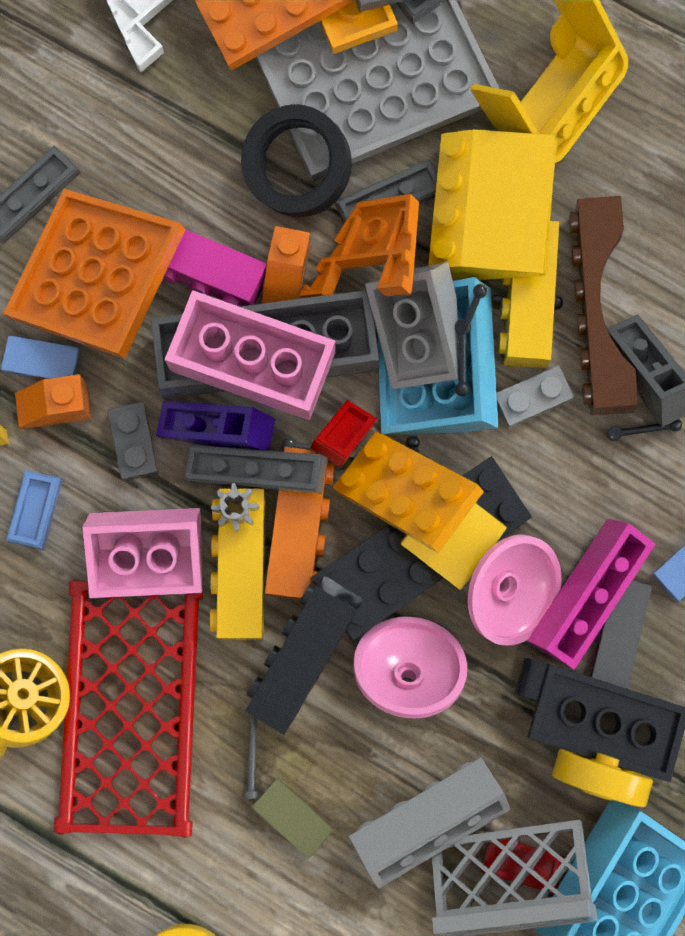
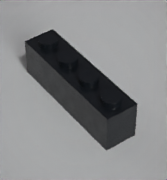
M326 576L317 586L310 583L299 601L300 604L305 606L299 617L293 614L281 634L287 637L281 648L275 645L267 657L264 665L269 670L264 679L257 676L250 687L247 696L252 700L245 711L285 735L364 599Z

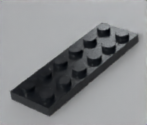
M492 456L462 475L478 484L484 491L476 503L507 527L500 539L532 518ZM390 524L310 577L312 583L317 586L326 576L364 599L345 632L351 641L367 632L444 578L402 546L401 540L406 534Z

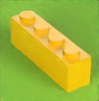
M550 221L546 274L544 276L502 279V285H508V298H502L500 319L506 320L505 333L500 332L498 340V354H504V366L546 369L551 361L559 221Z
M219 489V491H222L224 494L230 492L231 489ZM238 489V492L243 494L247 489ZM251 489L253 493L248 502L259 504V510L251 511L250 517L254 522L253 525H249L245 521L239 524V532H235L233 524L227 522L225 526H219L218 535H212L211 552L212 557H218V572H211V594H217V609H211L210 631L217 632L216 638L219 640H264L266 494L264 489ZM213 499L212 506L220 505L221 499ZM232 501L228 503L227 506L230 510L228 515H231L233 512L239 515L243 513L242 501L238 504ZM212 511L213 521H219L223 514Z

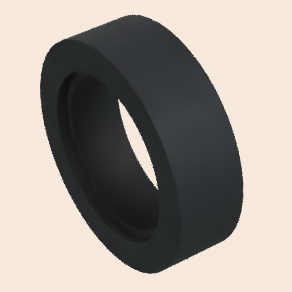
M291 104L277 107L256 121L244 141L241 166L248 188L260 202L283 215L306 217L326 210L342 195L350 178L352 158L347 139L339 127L327 115L310 106ZM293 128H307L319 133L327 144L330 158L326 176L315 189L306 194L290 196L279 193L272 187L265 172L267 150L273 140L281 133Z

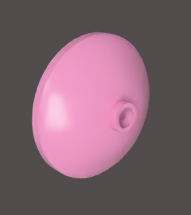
M513 535L496 543L481 558L470 581L468 610L474 627L484 638L505 646L516 645L529 639L561 590V568L552 548L544 541L533 536Z
M396 617L380 622L364 634L355 651L353 669L359 689L373 705L394 716L416 719L436 715L449 708L458 699L466 682L467 660L457 639L442 626L423 618ZM411 678L413 682H406L402 679Z

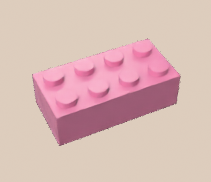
M192 290L165 361L169 370L174 373L310 421L335 355V340Z

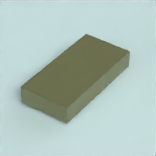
M279 778L272 783L252 806L258 814L308 859L334 830L330 824Z

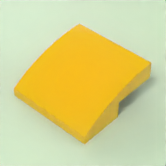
M475 503L439 553L408 535H405L401 540V545L461 590L472 577L481 558L498 542L507 527Z

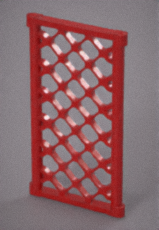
M77 579L69 581L68 595L72 596L67 664L70 702L64 718L58 817H54L53 832L59 835L81 832L181 836L182 838L192 836L193 821H189L198 612L199 599H203V585L202 593L184 594V604H180L174 609H169L161 601L159 595H149L137 608H132L123 597H110L100 607H95L92 603L86 601L87 591H89L88 582ZM115 599H120L130 612L128 617L118 626H113L103 615V610ZM151 600H157L167 612L166 617L155 627H150L140 616V611ZM86 607L89 609L88 615H86ZM182 610H184L183 619L180 617ZM95 617H100L110 628L109 634L98 644H93L90 640L84 638L85 622H89ZM132 618H137L147 629V634L135 645H130L120 633L121 628ZM169 619H174L183 625L182 641L175 643L173 646H167L157 635L158 629ZM118 636L127 646V653L116 663L112 664L101 653V647L111 637ZM155 637L164 647L165 652L154 664L149 665L138 654V648L148 638ZM84 644H85L86 647H87V650H86L85 653H83ZM181 647H182V656H180V655L178 654V650H179V648H181ZM93 654H98L107 664L108 670L97 681L92 682L87 677L82 676L83 659H87ZM130 655H135L145 666L144 673L133 683H129L118 671L119 665ZM167 656H172L175 660L181 662V678L174 680L170 684H166L155 671L156 666ZM111 673H115L125 684L124 692L114 701H109L99 690V684ZM148 674H152L163 686V690L153 701L148 703L136 691V685ZM83 682L85 687L81 691V683ZM178 685H180V694L176 691ZM94 691L105 702L106 707L95 719L90 720L87 716L80 714L81 697ZM131 692L143 704V709L131 721H127L116 709V705L127 693ZM167 693L175 699H179V717H174L169 722L163 721L153 709L154 704ZM108 711H113L123 722V728L109 740L98 730L96 724ZM146 712H150L161 724V729L148 741L144 740L134 729V723ZM79 720L82 721V727H81L80 729H79ZM176 723H178V731L174 728ZM91 729L101 738L103 747L92 758H87L83 753L77 752L78 735L84 734ZM127 730L131 731L141 742V748L129 759H125L114 747V742ZM166 731L173 737L178 738L177 755H173L167 760H162L152 749L151 745L159 735ZM106 749H110L121 761V767L109 778L104 777L94 765L95 759ZM144 750L149 751L159 762L158 769L147 779H143L132 767V761ZM77 758L80 760V765L78 767H76ZM174 761H177L176 770L173 768ZM86 768L92 769L101 780L100 787L89 797L75 790L76 773H80ZM123 769H128L139 781L138 788L127 798L122 797L112 786V780ZM161 770H166L170 775L176 776L175 793L165 799L160 798L150 787V781ZM103 788H108L119 800L118 807L107 817L102 816L92 804V799ZM141 789H146L157 801L156 808L145 818L140 817L130 806L131 798ZM75 797H76L77 800H78V803H77L76 806H74ZM172 800H175L174 808L171 806ZM83 807H88L99 819V824L73 823L74 812L81 810ZM121 808H126L137 820V825L110 824V819ZM159 809H164L167 813L174 815V825H148V819Z

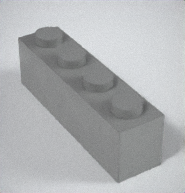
M479 758L474 762H467L461 765L454 774L444 780L429 784L422 793L412 799L397 803L391 808L390 812L375 821L371 820L363 823L349 838L367 872L379 889L511 809L503 790L483 759Z

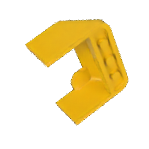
M554 0L561 13L550 31V43L556 56L521 102L513 91L473 84L470 88V91L491 124L497 130L502 132L555 135L557 138L555 163L565 157L622 81L628 69L627 53L600 0Z

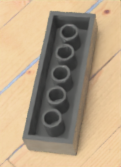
M367 290L241 306V308L335 340V355L326 378L378 371L379 355ZM183 314L151 318L158 386L163 398L171 399L224 392L225 390L169 370L165 357Z

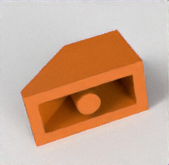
M275 226L267 259L262 304L300 299L299 294L302 290L311 250L309 232Z
M80 374L43 379L15 393L19 429L92 419L88 384Z

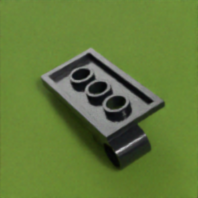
M524 658L514 694L537 701L527 738L593 759L596 758L597 752L619 759V767L671 783L685 730V707L552 664ZM576 701L581 707V716L576 722L570 723L565 718L564 709L569 702ZM611 712L615 716L616 726L612 732L605 734L600 728V718L603 714ZM645 723L650 728L651 736L647 743L640 745L635 739V730L640 724Z

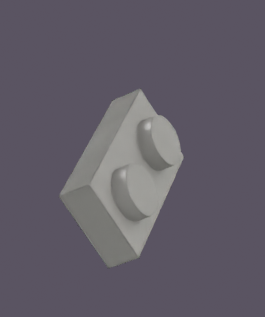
M556 366L496 393L497 408L507 429L566 404L575 398L560 366Z

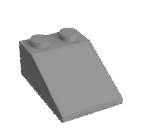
M448 262L415 268L411 294L383 295L376 289L380 277L366 283L365 286L392 390L458 379L459 341L458 333L455 331V324L458 321L457 297Z

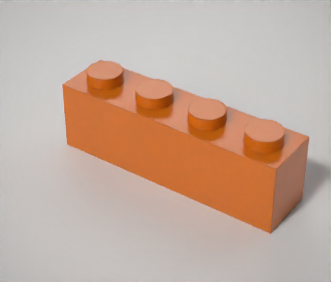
M284 447V452L321 455L314 450ZM328 459L322 494L278 492L265 595L267 597L300 601L307 587L312 583L310 577L317 573V571H314L316 557H323L326 535H319L321 520L328 521L330 499H324L325 484H333L335 464L328 463Z

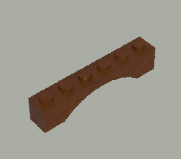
M621 196L578 199L575 211L569 214L570 233H577V245L572 246L573 267H579L580 279L575 280L574 289L575 300L582 301L583 314H577L578 335H584L585 348L580 349L581 370H587L588 383L582 385L583 404L590 405V415L634 413L638 407L636 370L622 356L612 341L604 322L600 302L601 278L609 256L619 244L624 231Z

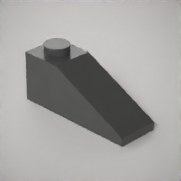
M637 314L607 328L612 341L622 356L635 368L637 391L660 425L663 427L685 417V372L642 318Z

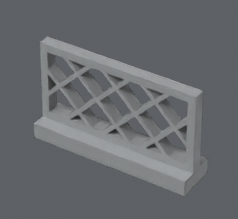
M580 820L468 835L448 847H456L465 854V857L453 873L443 866L442 851L432 857L436 917L432 918L434 935L474 936L598 921L596 905L592 903L583 827ZM573 831L574 847L564 859L549 846L559 833ZM547 835L544 841L539 839L537 836ZM531 837L540 846L526 864L512 850L521 838ZM510 840L506 846L500 841ZM493 842L502 849V852L490 868H488L475 855L484 843ZM473 845L469 851L463 846ZM546 850L561 862V865L549 881H546L533 870ZM508 856L523 867L510 886L495 874ZM575 857L577 862V869L573 865H571ZM471 861L486 872L473 891L458 879ZM567 868L579 877L581 894L564 896L554 887ZM444 873L449 877L446 882L444 880ZM529 873L545 885L534 900H525L516 892ZM491 878H493L507 891L497 904L488 905L479 895ZM456 883L469 896L459 909L447 910L446 894ZM550 891L558 896L546 898ZM512 896L519 900L518 902L508 903ZM474 901H477V902L481 905V906L471 907V905L474 903Z

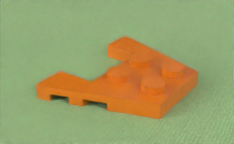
M411 194L358 202L334 239L338 245L329 258H322L315 268L319 272L311 287L305 284L299 296L301 298L333 295L343 269L385 264L376 289L385 296L411 294L419 202Z

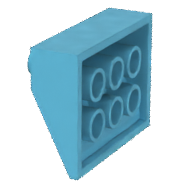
M475 277L453 281L457 297L458 320L465 319L474 297L473 288L477 284L485 285ZM485 285L487 294L484 298H481L470 323L471 330L466 337V383L470 388L467 396L460 397L455 392L459 378L392 390L377 333L381 434L464 433L498 428L490 287Z
M614 800L609 801L585 842L592 903L596 905L598 921L534 929L541 936H673L685 915V841L635 807ZM575 858L572 865L577 869V862ZM569 869L557 890L564 896L581 894L579 877Z

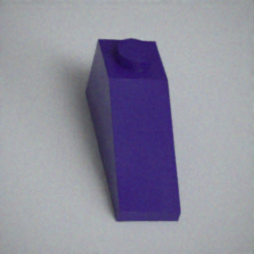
M163 401L156 436L204 446L269 451L276 419L254 407Z

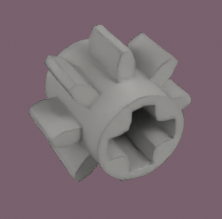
M232 483L230 492L224 494L222 491H217L221 499L220 505L211 506V510L215 513L223 514L218 521L220 527L225 526L229 522L233 524L235 532H239V524L245 521L249 525L254 524L250 513L251 511L259 510V504L248 502L253 493L250 488L242 494L238 492L236 484ZM232 501L238 504L242 501L243 513L239 515L233 512L231 515H228L230 512L227 506L228 503Z

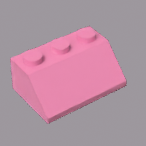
M200 508L90 513L82 528L89 598L202 593L203 541Z

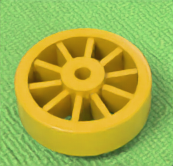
M11 649L0 653V686L3 688L0 689V700H2L0 711L5 709L8 713L2 726L0 725V745L11 748H24L40 743L56 730L66 716L70 702L67 678L53 659L36 650ZM12 671L13 682L5 673ZM21 671L30 673L28 679H22ZM35 676L42 681L37 686L32 682ZM47 690L48 697L39 696V693ZM37 706L47 708L45 715ZM27 713L37 722L31 728H29ZM13 716H18L20 730L7 729Z
M560 749L552 771L553 778L579 788L585 793L641 808L646 807L653 784L652 778L619 767V759L598 752L596 758L593 759Z

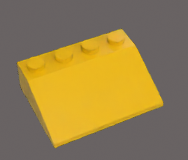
M475 129L441 134L428 266L448 262L453 281L475 277L478 280L544 276L546 274L557 144L555 135Z

